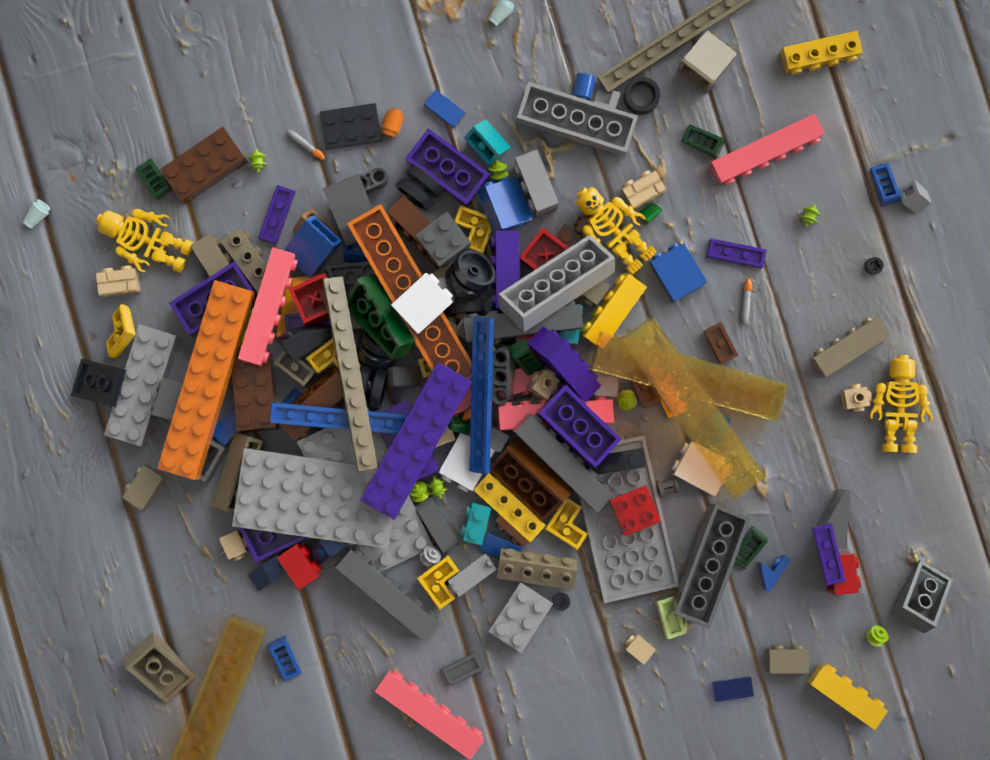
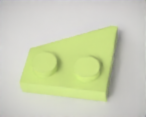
M674 596L656 601L666 639L681 636L687 632V620L668 613Z

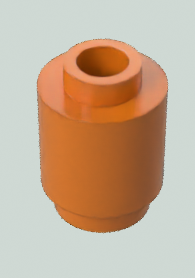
M391 108V111H386L381 126L382 134L396 138L405 118L402 115V111Z

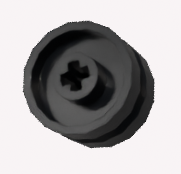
M411 164L405 171L410 180L400 178L395 187L412 203L425 211H429L434 204L430 196L439 198L444 188L425 171Z
M467 250L463 251L447 269L445 279L449 289L456 296L472 301L478 299L494 281L496 274L494 266L487 257L477 251Z
M364 329L362 330L356 347L359 359L366 365L377 369L392 367L397 358L392 360Z
M361 364L360 373L365 400L367 401L369 396V408L379 411L386 390L388 369H377L372 378V367Z

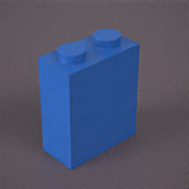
M505 177L500 179L498 183L490 181L483 184V188L477 192L494 235L496 231L515 229L534 220L517 177L512 179Z
M314 215L303 223L283 251L295 254V260H298L297 267L304 275L311 278L320 272L343 241Z
M676 243L668 248L669 252L664 255L661 252L652 257L653 261L649 264L672 303L707 283L685 243L681 245Z

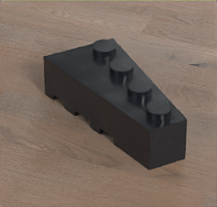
M369 261L326 265L330 278L343 276L347 298L356 280L367 275L374 274L381 287L384 288Z

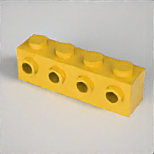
M858 31L786 46L780 51L785 74L791 73V75L800 74L805 69L810 71L818 70L823 65H828V67L836 66L839 62L845 60L847 63L854 62L863 53Z
M628 273L620 274L616 278L615 286L612 290L606 292L603 297V303L594 309L593 317L590 321L585 322L581 329L580 335L599 349L603 350L647 288Z
M488 473L474 488V491L529 542L546 526L505 488L494 475Z
M819 663L807 683L876 730L888 710L883 708L885 704L876 697L873 700L867 696L869 692L858 686V688L852 686L853 681L845 675L840 677L835 674L837 670L828 663L825 666Z

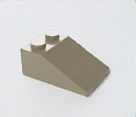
M154 632L148 635L124 657L125 669L165 703L195 678L194 674L169 645Z

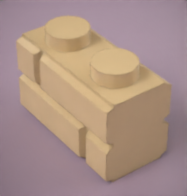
M648 170L639 175V180L634 182L632 179L623 184L624 188L621 190V194L628 206L633 207V210L666 192V188L656 171L650 173Z
M122 266L121 270L113 271V268L102 269L101 273H96L98 295L100 297L141 293L139 272L137 269L132 268V266Z

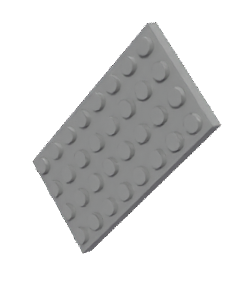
M323 428L297 440L304 457L356 464L350 430ZM371 432L377 466H379L388 449L380 432ZM408 495L396 519L392 521L388 549L352 543L347 545L348 549L350 547L352 549L358 548L365 555L363 558L368 562L370 560L375 562L380 567L378 569L380 572L420 554L427 546H433L410 495Z
M644 435L621 440L610 453L642 448L645 467L600 474L596 479L600 483L604 481L611 488L609 492L613 497L647 485L660 517V523L623 536L609 501L597 513L580 498L604 603L665 590L679 585ZM570 452L573 456L577 455L575 452Z
M244 448L232 523L234 527L388 549L393 519L360 501L362 494L377 469L357 472L356 464Z

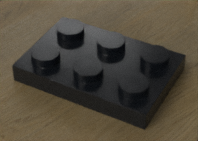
M376 103L320 111L326 150L382 142Z
M81 359L71 396L116 407L126 370Z

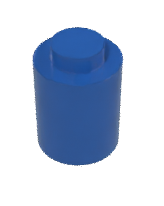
M577 73L573 96L590 101L595 76Z

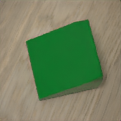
M649 203L639 212L645 217V219L641 220L645 224H649L662 212V208L654 203Z

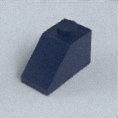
M321 539L308 550L318 565H320L350 543Z
M281 554L275 556L248 575L258 591L287 573L277 559Z

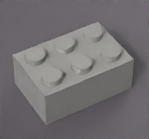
M538 150L516 157L513 171L517 179H521V189L524 196H527L529 199L527 204L531 214L534 213L535 217H539L557 210L559 203Z
M519 582L490 626L489 632L522 653L552 607L553 602L523 582Z

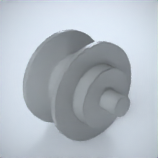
M427 546L420 553V560L425 566L433 567L441 560V552L435 546Z

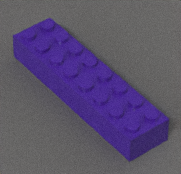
M439 362L436 363L362 494L361 502L393 520L396 519L472 383L471 380Z

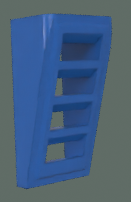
M889 163L870 168L881 206L899 202L901 194ZM886 171L887 173L881 176H877L878 173ZM885 179H888V180H889V181L880 183V181H882V180H885ZM891 186L890 189H887V190H884V191H883V189H882V188H886V187Z
M286 636L268 643V649L284 681L302 674ZM288 652L287 655H284L280 658L278 657V655ZM291 659V662H288L284 665L281 664L282 662ZM292 666L295 667V669L290 670L286 673L284 671L285 669L290 668Z

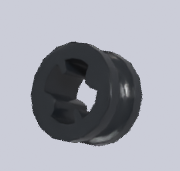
M872 257L865 262L864 268L868 274L875 275L883 270L884 263L880 258ZM874 261L875 265H878V268L874 269L875 271H873V267L870 266V264L874 263Z
M557 593L553 598V605L558 610H566L570 606V598L565 593ZM564 596V600H567V603L559 607V603H556V600Z

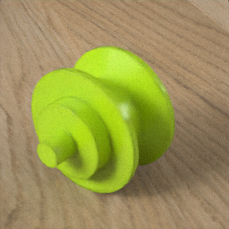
M255 149V153H251L247 157L252 161L248 167L256 170V173H260V169H264L267 166V163L263 162L266 155Z
M496 160L489 167V171L493 172L490 178L499 181L507 177L509 173L504 171L507 168V164Z
M816 205L803 208L805 215H801L800 218L805 223L804 226L808 227L809 225L818 224L815 218L816 216H821V213L815 208Z
M623 390L617 395L620 409L628 411L636 407L637 399L632 390Z
M436 476L432 477L433 481L427 486L432 488V492L429 495L433 494L434 497L438 496L439 499H442V494H445V490H448V488H443L442 484L445 480H437Z
M417 481L410 492V497L414 502H422L428 498L429 491L424 482Z
M878 625L873 626L866 635L868 642L875 647L883 646L889 638L887 631Z

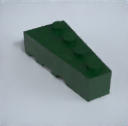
M371 274L358 278L347 298L350 315L392 360L408 354L415 339L399 313L391 305L392 302L375 275Z

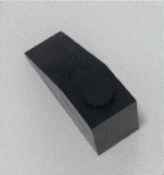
M330 324L286 329L277 339L288 358L294 362L332 338Z
M638 448L609 453L596 468L591 469L597 475L643 468L645 467L643 449ZM584 462V466L588 470L590 467Z

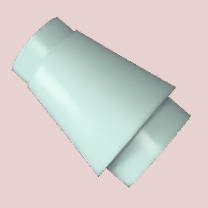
M498 0L489 20L498 26L499 23L513 12L515 5L509 0Z
M38 199L32 203L23 223L29 228H33L49 215L50 207Z

